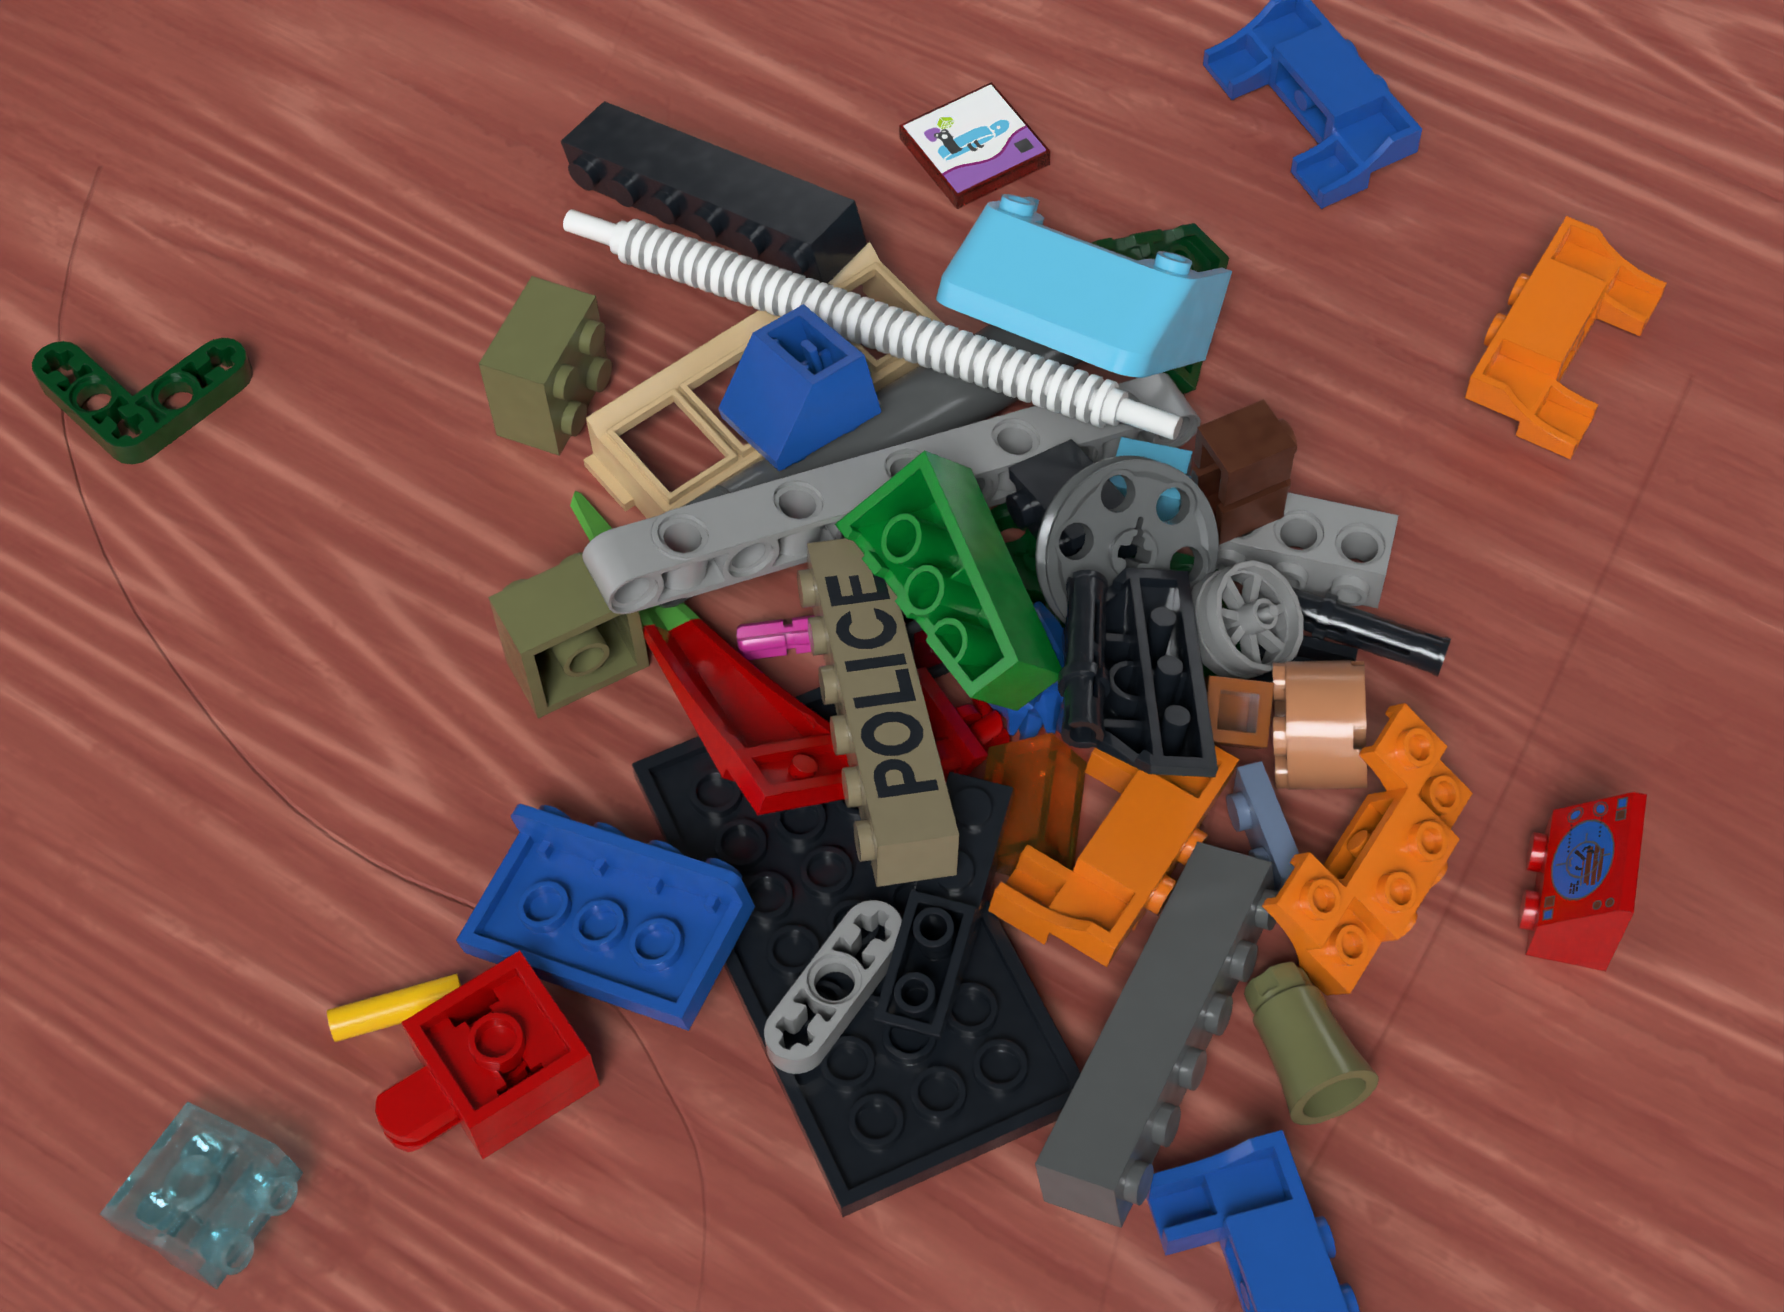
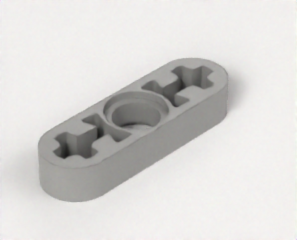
M870 900L861 902L850 909L771 1013L765 1024L764 1038L768 1057L778 1069L787 1073L800 1074L817 1067L887 974L902 922L899 913L891 905L882 901ZM878 925L884 926L886 941L883 942L876 938L870 941L862 952V967L858 960L854 958L862 946L861 928L872 932ZM841 972L848 975L855 985L847 997L832 1001L818 994L815 989L816 984L827 973ZM806 1003L812 1012L816 1014L807 1027L809 1045L806 1047L803 1044L796 1043L790 1050L785 1049L783 1032L786 1030L789 1033L796 1034L800 1031L808 1020L807 1007L802 1004Z

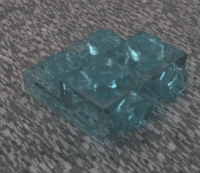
M187 1101L104 1207L100 1215L115 1229L158 1251L171 1265L217 1289L227 1275L237 1274L247 1267L254 1253L253 1240L271 1216L282 1215L291 1208L297 1197V1182L304 1173L276 1144Z

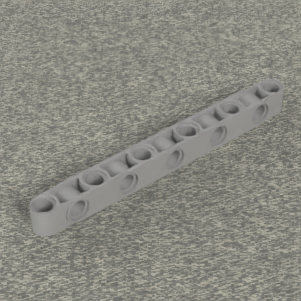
M1162 372L1122 382L1118 385L1119 389L1128 392V399L1181 416L1183 422L1175 440L1122 422L1117 426L1106 424L1103 428L1091 425L1090 421L1088 423L1078 421L1076 416L1070 418L1062 415L1061 411L1059 413L1049 411L1046 406L1044 408L1032 406L669 510L659 516L610 529L600 533L587 544L582 558L608 608L616 614L634 613L673 600L693 597L806 563L807 543L844 539L845 537L835 524L924 450L971 468L988 507L1005 503L1006 496L1016 492V486L1009 479L1008 467L1070 439L1082 449L1093 463H1096L1100 460L1116 457L1121 437L1179 448L1197 433V427L1200 426L1201 420L1171 377Z

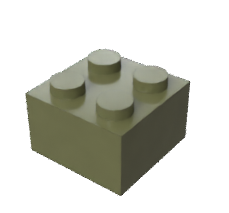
M531 276L479 362L497 436L560 456L571 436L575 437L580 433L586 420L589 403L596 392L601 393L606 388L612 371V362L607 358L604 342L605 325L600 321L595 295Z
M583 553L572 554L559 565L529 579L516 580L507 585L501 592L488 597L507 664L538 719L650 666L639 611L622 615L613 613L608 608L583 562Z

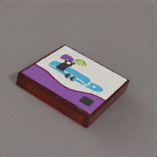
M992 82L899 125V139L956 209L1050 165L1051 151Z

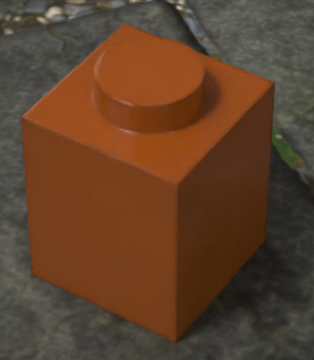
M1210 675L1204 677L1214 745L1247 749L1267 748L1274 683Z

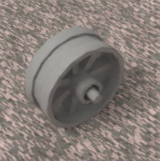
M1255 560L1236 563L1226 567L1224 570L1207 574L1194 585L1191 594L1201 660L1216 675L1246 680L1272 672L1273 663H1286V661H1292L1297 656L1303 640L1302 610L1298 596L1287 579L1271 565ZM1233 581L1243 585L1241 595ZM1222 599L1228 609L1222 608ZM1238 642H1240L1241 652L1235 647ZM1258 644L1266 650L1262 661Z

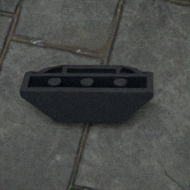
M1125 568L1113 580L1112 585L1107 588L1104 663L1111 676L1110 693L1104 699L1103 706L1104 740L1102 742L1098 740V745L1095 748L1148 774L1215 777L1218 766L1188 571ZM1064 628L1061 638H1062V647H1063V656H1064V666H1065V628Z

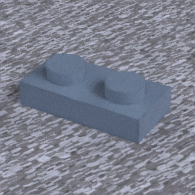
M1259 761L1237 767L1233 793L1228 794L1226 797L1227 809L1236 832L1245 831L1252 848V850L1248 851V856L1272 862L1275 891H1280L1295 868L1290 861L1299 852L1263 762Z

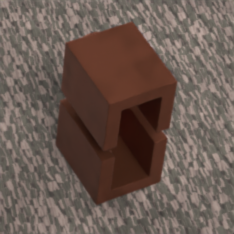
M1264 399L1197 427L1193 458L1197 466L1192 468L1191 479L1202 490L1212 508L1217 524L1219 545L1281 519L1284 516L1287 493L1291 487L1290 476L1294 454L1297 452V440L1289 423L1282 418L1277 419Z

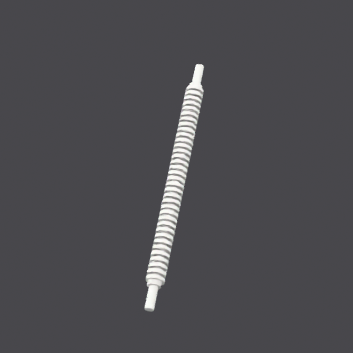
M574 209L569 210L564 218L563 228L565 231L610 246V251L618 255L621 263L633 265L636 268L647 270V272L653 274H660L662 277L673 279L679 283H686L688 286L699 288L702 291L710 292L720 297H726L728 300L740 302V304L746 306H753L754 309L766 311L775 316L780 315L781 317L804 304L850 342L862 343L864 347L876 348L879 352L890 353L893 357L904 358L905 361L911 363L918 362L919 366L925 368L932 367L934 371L946 372L948 376L960 377L961 380L968 383L975 382L977 386L989 387L990 390L997 393L1003 391L1004 395L1012 398L1018 397L1020 401L1026 403L1032 401L1033 405L1041 408L1046 406L1049 411L1055 413L1061 411L1062 415L1070 418L1076 416L1078 421L1084 423L1090 421L1091 425L1103 428L1106 424L1117 426L1122 422L1171 440H1175L1180 432L1183 422L1181 416L1128 399V392L1119 389L1118 382L1110 379L1104 381L1102 376L1096 374L1089 376L1087 371L1081 369L1075 371L1074 367L1066 364L1060 366L1059 362L1051 359L1045 360L1043 356L1037 354L1031 356L1028 351L1016 350L1015 347L1007 344L1002 346L1001 342L995 340L988 341L987 337L981 335L974 336L972 332L966 330L959 331L957 327L945 326L944 323L937 320L931 321L930 318L919 315L917 317L916 313L910 311L903 312L901 308L889 307L888 304L881 301L875 302L872 298L861 297L860 294L847 292V290L839 287L834 288L833 285L828 283H820L819 280L806 278L804 275L792 273V271L786 269H779L772 264H765V262L756 259L752 260L751 257L739 255L736 252L725 250L718 246H712L710 243L698 241V239L692 237H685L683 234L659 228L657 225L646 223L639 219H632L629 222L621 220L615 224Z

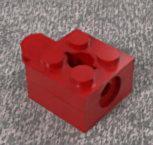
M519 950L401 1022L422 1067L383 1090L376 1098L375 1113L386 1138L396 1148L405 1152H413L422 1148L460 1124L481 1158L485 1159L596 1089L600 1084L589 1051ZM514 1070L513 1072H510V1073H508V1074L500 1075V1074H504V1073H507V1072H509V1071Z

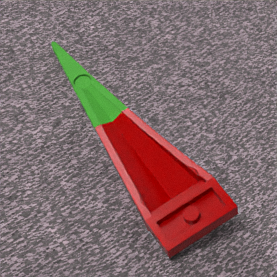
M575 491L570 506L588 539L591 541L600 533L612 529L581 493ZM684 602L670 608H663L657 605L639 611L644 639L723 779L736 782L757 815L845 799L842 785V768L849 767L846 754L835 755L830 723L767 677L702 621Z

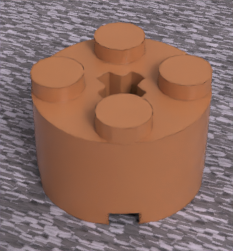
M1286 661V663H1273V699L1275 701L1273 747L1276 788H1289V790L1367 788V763L1359 756L1362 748L1366 747L1364 661Z

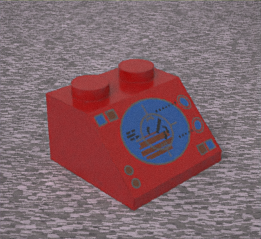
M1630 792L1555 809L1552 811L1544 834L1532 833L1526 859V870L1537 872L1534 891L1525 889L1518 917V928L1529 930L1526 955L1606 972L1634 914L1647 794Z

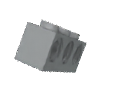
M1288 492L1283 518L1242 535L1243 537H1237L1219 545L1216 569L1224 570L1226 567L1236 563L1255 560L1271 565L1287 579L1293 588L1321 597H1325L1328 592L1339 596L1337 602L1347 606L1363 605L1378 609L1399 515ZM1289 546L1300 547V548H1302L1303 550L1293 549V548H1290ZM1350 559H1358L1363 561V563L1354 562Z

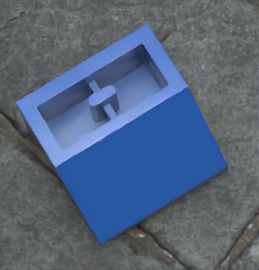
M804 304L752 333L718 408L721 418L779 472L794 463L804 460L809 454L843 434L854 431L859 425L882 412L865 355Z

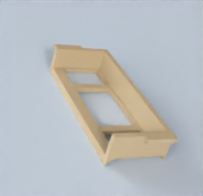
M870 241L828 283L833 285L834 288L839 287L847 290V292L863 284V292L869 298L874 299L875 302L881 301L888 304L889 307L901 308L903 312L910 311L916 313L917 317L921 315L930 318L931 321L937 320L942 322L880 261ZM756 311L586 417L593 454L583 459L584 465L625 512L636 506L648 519L659 516L669 510L680 508L764 458L749 443L743 445L692 390L740 361L752 333L780 318V315L775 316L766 311ZM850 342L865 355L875 391L880 390L919 367L918 362L911 363L905 361L904 358L893 357L890 353L876 360L861 344ZM674 402L725 458L670 493L619 436Z

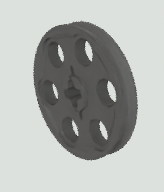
M1116 456L1089 465L1070 478L1054 496L1044 514L1038 531L1035 552L1036 572L1046 602L1054 614L1066 625V581L1068 577L1073 579L1074 572L1079 570L1100 572L1106 577L1109 588L1113 580L1125 568L1170 570L1172 556L1183 547H1189L1194 555V566L1189 573L1192 592L1194 585L1207 574L1213 573L1216 570L1219 540L1214 513L1209 501L1198 485L1186 474L1168 464L1140 456ZM1121 475L1127 485L1125 499L1118 507L1107 509L1101 500L1103 485L1109 478ZM1174 487L1180 493L1181 507L1174 518L1163 522L1157 515V500L1164 491ZM1080 523L1086 534L1085 543L1077 554L1065 557L1059 547L1061 533L1068 525ZM1132 544L1137 546L1135 558L1129 557L1124 560L1118 557V550L1121 545L1128 546Z

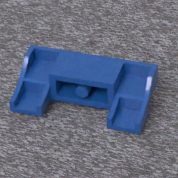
M1270 0L1263 10L1244 28L1218 45L1204 50L1203 66L1231 100L1269 84L1316 140L1318 145L1293 157L1291 173L1321 209L1368 188L1372 172L1418 152L1422 128L1389 91L1385 80L1380 75L1374 74L1361 59L1354 44L1341 36L1311 0Z

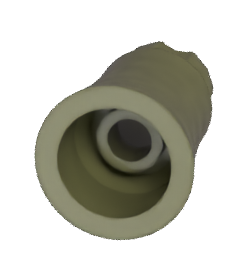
M1294 962L1280 963L1269 967L1265 972L1250 980L1245 987L1244 995L1254 1014L1253 1024L1268 1051L1281 1083L1289 1114L1294 1123L1299 1125L1322 1123L1347 1113L1372 1094L1379 1082L1378 1075L1354 1047L1334 1017L1320 989L1312 985L1302 967H1297Z

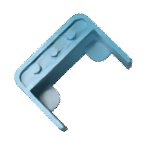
M1002 194L1001 200L987 203L941 277L936 300L945 307L1110 372L1129 377L1144 378L1206 359L1232 271L1221 267L1197 272L1190 269L1192 265L1190 259L1165 251H1158L1155 259H1132L1044 226V217L1036 212L1039 204L1038 199L1030 196L1020 197Z

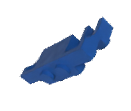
M1283 1130L1250 1138L1226 1151L1203 1160L1153 1173L1152 1184L1146 1199L1165 1256L1219 1241L1243 1312H1360L1355 1294L1349 1283L1339 1284L1330 1261V1259L1336 1257L1335 1242L1330 1226L1324 1216L1314 1217Z

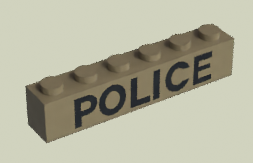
M844 538L807 543V569L797 570L798 593L801 607H812L814 617L808 618V635L812 655H823L826 664L819 666V684L824 705L835 704L837 712L836 716H830V731L834 753L836 756L846 754L849 767L842 768L845 802L847 808L858 807L861 820L854 821V838L858 859L860 862L871 860L877 887L957 875L959 832L902 611L895 602L897 596L883 578L875 576L862 560L863 552L854 541Z

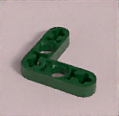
M230 338L213 339L203 344L133 396L80 347L71 342L60 341L50 343L42 347L35 354L32 361V371L45 395L114 459L131 465L143 463L155 456L240 393L250 383L253 375L246 350L241 343ZM223 364L225 367H228L229 369L225 370L224 368L218 365ZM61 367L66 371L72 370L76 380L70 384L68 378L56 369ZM197 379L201 380V383L205 388H201L200 383ZM187 392L193 395L191 401L182 408L167 409L163 406L165 400L175 393ZM107 394L111 396L109 403L99 410L87 411L82 409L83 403L93 395ZM122 420L124 425L133 434L140 435L135 438L129 435L122 436L117 424Z

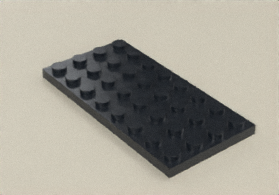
M820 687L795 697L829 723L830 716L837 715L835 704L824 705ZM699 736L632 763L634 777L665 842L675 847L684 856L703 862H706L708 858L722 860L732 865L742 875V881L755 908L724 967L842 1218L1057 1121L1081 1072L996 915L988 911L989 901H987L963 980L940 1040L874 1022L873 1018L885 981V975L817 1067L800 1074L787 1073L778 1069L768 1057L764 1038L765 1024L771 1013L850 909L861 902L877 900L891 905L897 910L901 919H903L910 891H915L917 881L876 886L871 860L860 862L856 851L854 821L861 820L859 808H847L845 799L757 815L736 782L722 778ZM878 925L872 932L861 928L862 946L854 958L858 960L862 967V952L870 941L874 938L880 939L883 942L886 941L884 926ZM830 972L819 979L815 989L821 997L836 1001L847 997L852 992L855 984L844 973ZM806 1003L802 1004L807 1007L808 1020L796 1034L789 1033L786 1030L783 1032L785 1049L790 1050L796 1043L803 1044L806 1047L809 1045L807 1027L816 1014L812 1012Z

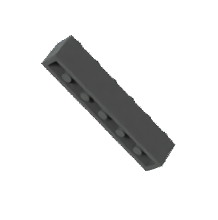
M1197 842L1035 1163L1044 1202L1122 1228L1132 1205L1140 1206L1145 1201L1152 1184L1154 1173L1152 1163L1160 1146L1169 1147L1173 1142L1180 1123L1181 1109L1179 1106L1187 1089L1195 1091L1200 1085L1207 1064L1206 1049L1213 1034L1221 1036L1226 1030L1233 1007L1231 996L1238 982H1247L1253 973L1258 953L1257 942L1263 929L1270 931L1276 924V920L1262 907L1266 898L1276 897L1279 891H1275L1272 862Z

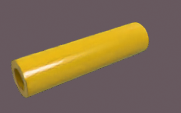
M458 973L328 1009L326 1011L334 1042L402 1024L401 1022L462 986Z

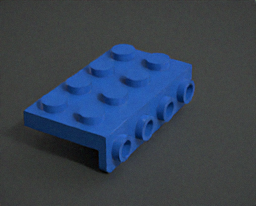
M518 804L511 814V819L519 830V834L456 939L464 953L498 964L520 950L541 980L689 1031L755 908L742 881L740 872L732 865L716 858H708L706 862L684 856L675 847L663 841L651 840L649 844L627 838L620 830L606 823L597 822L594 826L574 821L561 810L549 805H541L539 809Z

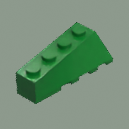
M924 450L835 524L843 536L848 540L854 541L863 552L862 560L872 573L883 578L897 596L895 602L906 617L916 620L928 635L926 642L970 698L1017 711L1058 681V674L1062 667L971 468Z

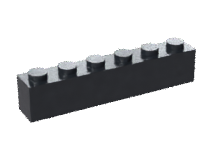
M604 101L561 140L569 162V174L581 188L604 194L615 199L625 207L637 208L656 216L665 224H675L698 234L708 242L715 241L734 249L742 255L751 257L752 260L757 259L767 264H772L779 269H786L792 271V273L804 275L806 278L819 280L820 283H829L867 244L855 200Z

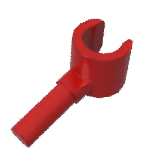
M971 698L973 705L982 715V718L970 725L969 729L987 752L988 756L985 759L987 760L1011 743V738L1004 728V722L1000 714L995 709L993 710L987 702Z

